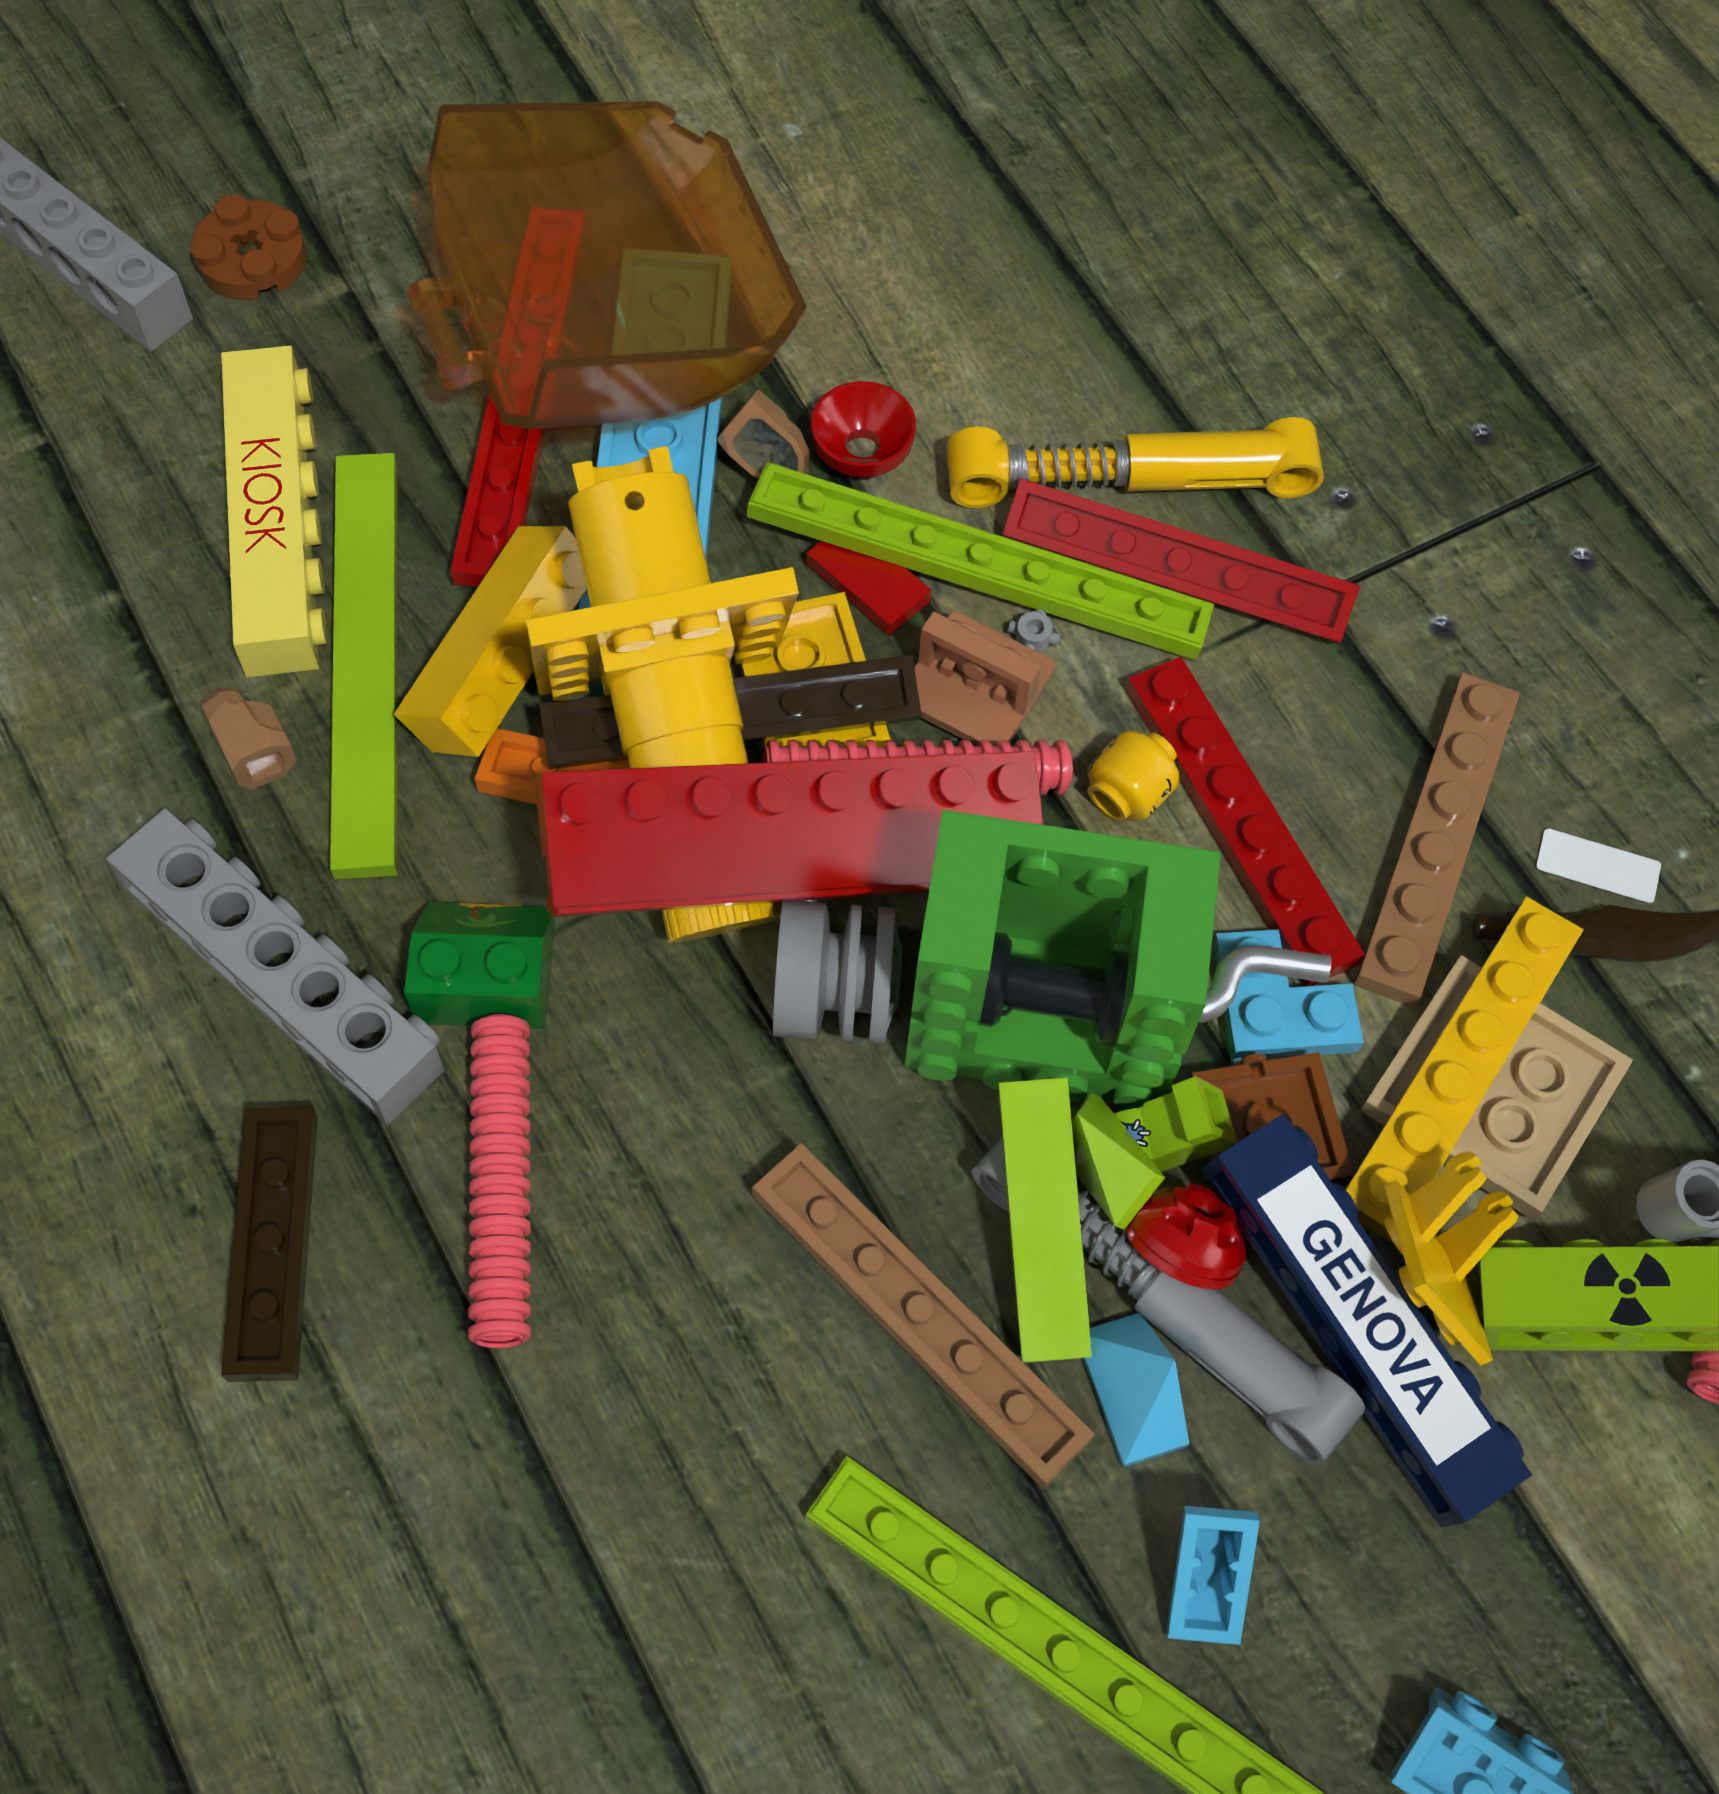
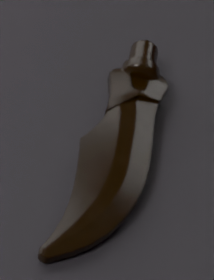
M1608 905L1592 912L1577 915L1555 912L1584 929L1570 952L1573 955L1629 962L1663 961L1700 950L1719 936V911L1678 914ZM1519 907L1514 912H1507L1505 916L1477 913L1472 927L1474 938L1499 941Z

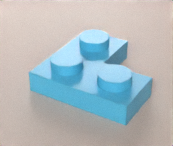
M1279 929L1216 933L1212 942L1215 967L1229 953L1245 946H1268L1282 949ZM1260 972L1249 973L1240 980L1234 1002L1223 1013L1231 1061H1241L1244 1057L1253 1054H1265L1266 1059L1317 1052L1320 1055L1358 1053L1364 1044L1353 983L1289 988L1286 976Z

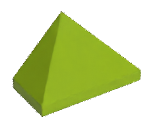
M1091 1093L1071 1119L1076 1175L1116 1227L1125 1230L1166 1177L1103 1099Z

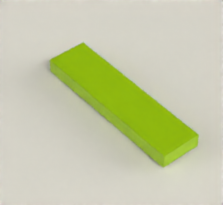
M1068 1077L998 1083L1021 1361L1025 1363L1092 1357Z

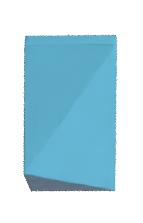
M1137 1313L1090 1328L1092 1357L1082 1359L1122 1468L1188 1447L1189 1438L1175 1359L1144 1317Z
M1184 1506L1166 1628L1168 1639L1240 1645L1260 1523L1258 1512Z

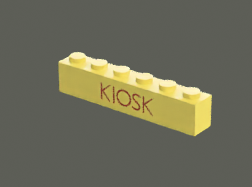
M292 346L221 352L233 646L246 678L319 669L318 645L328 644V631L323 608L316 609L315 595L325 594V582L320 558H313L312 552L313 545L322 544V534L317 509H310L309 497L319 496L316 467L314 461H307L306 450L316 449L315 430L311 414L304 415V404L313 403L308 368L298 369Z

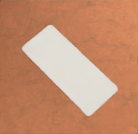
M1547 828L1543 833L1536 867L1538 870L1647 903H1653L1661 863L1650 858Z

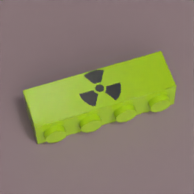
M1591 1239L1573 1240L1565 1243L1563 1247H1534L1532 1243L1523 1240H1504L1495 1243L1478 1262L1480 1319L1490 1351H1719V1240L1713 1241L1707 1246H1677L1676 1243L1668 1240L1649 1239L1638 1242L1634 1247H1605L1604 1243Z

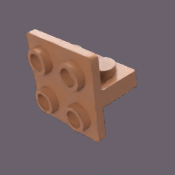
M933 611L921 629L918 663L914 667L922 714L921 718L964 740H970L976 746L981 740H989L992 746H996L1000 740H1007L1010 743L1053 676L1056 662L959 612L954 611L946 618Z

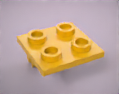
M1463 1152L1452 1157L1445 1165L1441 1174L1410 1195L1397 1180L1384 1185L1392 1213L1384 1218V1222L1393 1243L1404 1255L1406 1266L1399 1268V1276L1410 1299L1419 1308L1428 1305L1433 1311L1436 1323L1448 1343L1452 1346L1461 1343L1478 1364L1482 1366L1493 1361V1357L1467 1274L1502 1234L1516 1223L1518 1215L1512 1207H1509L1513 1204V1200L1506 1192H1492L1480 1200L1475 1212L1441 1235L1435 1236L1467 1198L1483 1185L1487 1178L1478 1167L1482 1162L1473 1152Z

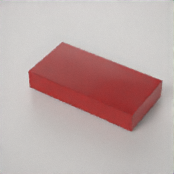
M820 541L806 553V565L837 592H845L847 600L888 636L931 602L932 590L905 567L824 541Z

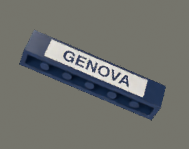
M1282 1114L1217 1155L1201 1171L1221 1201L1234 1209L1237 1216V1225L1339 1377L1351 1386L1362 1399L1365 1405L1364 1414L1440 1527L1466 1523L1532 1476L1522 1460L1524 1456L1523 1448L1514 1433L1503 1423L1496 1422L1479 1398L1482 1392L1473 1373L1463 1363L1454 1361L1438 1338L1440 1329L1431 1312L1425 1306L1417 1307L1410 1299L1405 1288L1397 1278L1399 1270L1392 1255L1380 1243L1372 1242L1357 1220L1358 1209L1350 1194L1337 1183L1332 1184L1317 1162L1318 1151L1310 1136L1301 1127L1293 1126L1286 1115Z

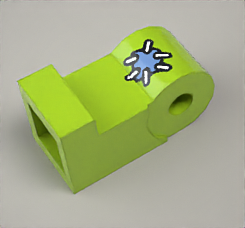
M1197 1076L1171 1085L1173 1092L1143 1103L1144 1106L1115 1113L1116 1117L1161 1172L1227 1150L1238 1143L1222 1089Z

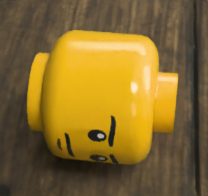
M1123 731L1119 733L1092 761L1087 769L1090 783L1087 791L1091 801L1104 815L1116 822H1124L1126 819L1130 821H1145L1179 785V771L1174 763L1177 754L1174 748L1165 738L1154 732H1150L1148 735L1137 731Z

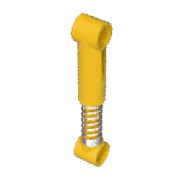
M1299 417L1279 419L1267 425L1263 430L1125 434L1123 442L1121 440L1118 442L1113 440L1107 447H1103L1099 441H1096L1092 447L1088 448L1081 441L1076 448H1072L1068 442H1064L1061 448L1057 449L1052 442L1048 443L1045 449H1040L1036 443H1033L1030 449H1025L1022 443L1020 445L1018 443L1009 445L1006 441L1002 440V436L997 431L988 427L975 426L955 432L946 444L951 498L958 505L976 509L989 507L1005 498L1010 488L1012 490L1014 488L1017 489L1020 478L1034 483L1041 482V485L1046 486V482H1056L1058 488L1061 487V482L1071 481L1074 488L1077 486V481H1087L1089 487L1093 485V481H1103V485L1106 487L1108 480H1112L1114 486L1123 485L1125 492L1267 488L1270 494L1288 499L1310 494L1319 488L1324 481L1316 428L1311 421Z

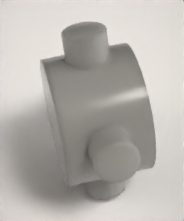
M1041 609L1025 613L1018 622L1011 620L1008 627V632L1016 634L1015 641L1039 653L1046 651L1050 644L1057 646L1060 639V634L1052 632V621L1046 615V612Z

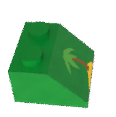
M428 902L411 933L404 994L412 1015L418 1016L429 1025L472 1026L475 1021L485 1016L506 1014L525 1020L532 1029H545L556 917L551 918V912L547 913V906Z

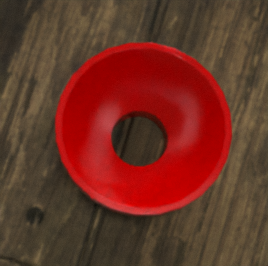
M856 381L837 386L822 396L812 413L811 434L818 455L831 468L850 476L872 477L892 471L907 458L915 440L916 418L909 402L899 392L876 382ZM856 438H867L874 441L879 450L869 457H857L847 450L846 445Z
M1189 1183L1188 1187L1183 1188L1168 1187L1156 1189L1125 1228L1127 1237L1134 1248L1148 1262L1170 1277L1198 1288L1217 1290L1231 1286L1237 1279L1246 1260V1247L1236 1223L1237 1216L1234 1209L1223 1203L1212 1190L1194 1183Z

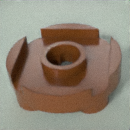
M236 194L226 195L217 201L215 210L205 216L196 227L190 245L196 268L200 271L206 285L219 295L237 300L260 298L259 290L268 289L276 285L277 292L289 287L301 274L307 258L298 217L294 212L271 202L246 200L243 196ZM253 244L260 247V249H249L245 255L239 252V249L246 245Z

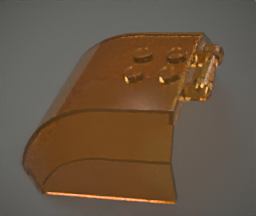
M658 101L444 104L440 106L427 169L434 248L445 278L419 280L410 286L407 295L414 313L422 316L437 355L438 362L435 368L441 385L448 390H459L467 387L472 381L485 380L502 425L541 429L640 421L677 415L709 404L731 393L760 373L772 362L803 317L807 305L729 141L711 130H708L704 138L678 125L673 122L676 111ZM444 307H457L473 351L460 352Z

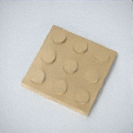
M1462 955L1459 957L1360 1110L1361 1112L1385 1126L1482 967ZM1540 1003L1444 1164L1446 1165L1452 1157L1459 1153H1475L1482 1162L1478 1167L1487 1177L1481 1188L1489 1193L1496 1191L1506 1192L1513 1200L1511 1207L1535 1221L1545 1209L1633 1059Z

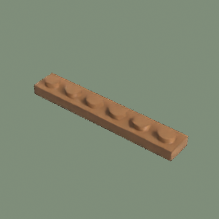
M1462 672L1455 686L1354 986L1415 1008L1420 1000L1520 692Z
M802 1143L752 1187V1196L1043 1490L1093 1440L1095 1433Z

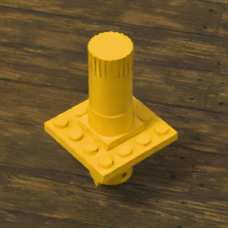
M668 446L648 449L649 455L647 457L617 466L593 467L592 460L572 464L578 493L570 498L568 505L591 607L526 620L539 696L552 693L554 701L571 700L589 694V685L602 683L604 695H611L623 753L628 757L630 768L748 763L741 733L744 727L730 662L732 656H734L736 664L764 660L772 655L771 648L779 647L799 594L793 567L711 583L688 478L683 474L673 472ZM780 902L673 909L662 910L668 942L673 943L729 933L780 919L781 906Z

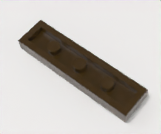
M313 1107L245 1108L221 1372L222 1377L227 1382L298 1380L318 1122V1116Z

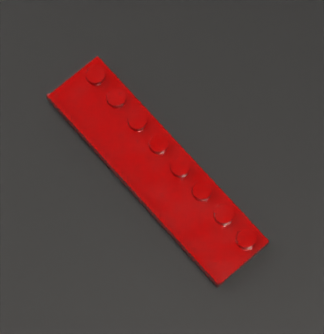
M1035 751L541 772L534 777L542 858H546L549 898L546 899L547 913L551 912V918L929 892L942 809L1043 825Z

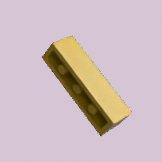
M518 526L395 711L394 715L432 753L480 756L534 672L526 620L573 611L586 591L587 587L576 537L566 526Z

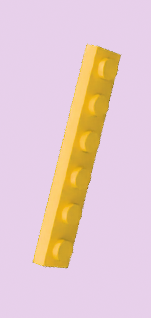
M1525 897L1347 1186L1346 1191L1350 1194L1358 1209L1357 1220L1360 1224L1394 1244L1384 1222V1218L1392 1214L1384 1185L1397 1180L1410 1195L1438 1175L1584 929L1529 897Z

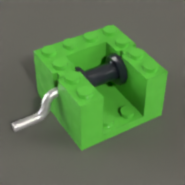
M942 809L918 957L904 1068L917 1070L921 1076L938 1081L952 1080L956 1076L982 1080L986 1086L998 1090V1083L1068 1077L1070 1101L1084 1100L1093 1093L1104 1100L1113 1101L1117 1107L1124 1110L1144 1106L1143 1103L1170 1092L1171 1085H1173L1181 1066L1182 1054H1186L1198 1023H1205L1219 1017L1234 1002L1240 980L1244 975L1260 972L1327 983L1331 970V956L1268 946H1245L1229 953L1218 964L1210 988L1207 991L1221 852Z

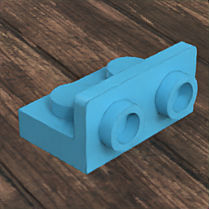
M1437 1687L1428 1699L1429 1712L1391 1772V1783L1408 1794H1574L1568 1772L1562 1768L1565 1760L1553 1748L1530 1734H1524L1520 1741L1495 1725L1494 1723L1498 1719L1496 1714L1475 1697L1463 1691H1457L1456 1695L1452 1697Z

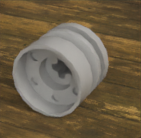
M807 901L782 902L775 977L773 1036L816 1039L821 1028L824 1011L827 1010L838 1011L842 1041L852 1042L854 1013H869V1043H886L887 1030L895 1010L898 1009L902 944L900 943L895 923V908L878 907L876 936L860 935L862 905L851 906L844 933L830 932L829 912L826 903Z

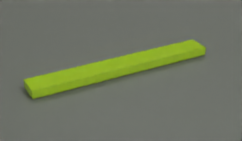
M395 453L336 456L330 871L334 880L398 876V718L394 715L398 708L397 461Z
M766 462L748 502V518L1036 610L1041 609L1046 613L1196 661L1201 652L1215 605L770 462Z
M848 1456L845 1457L806 1513V1521L1185 1793L1325 1794Z

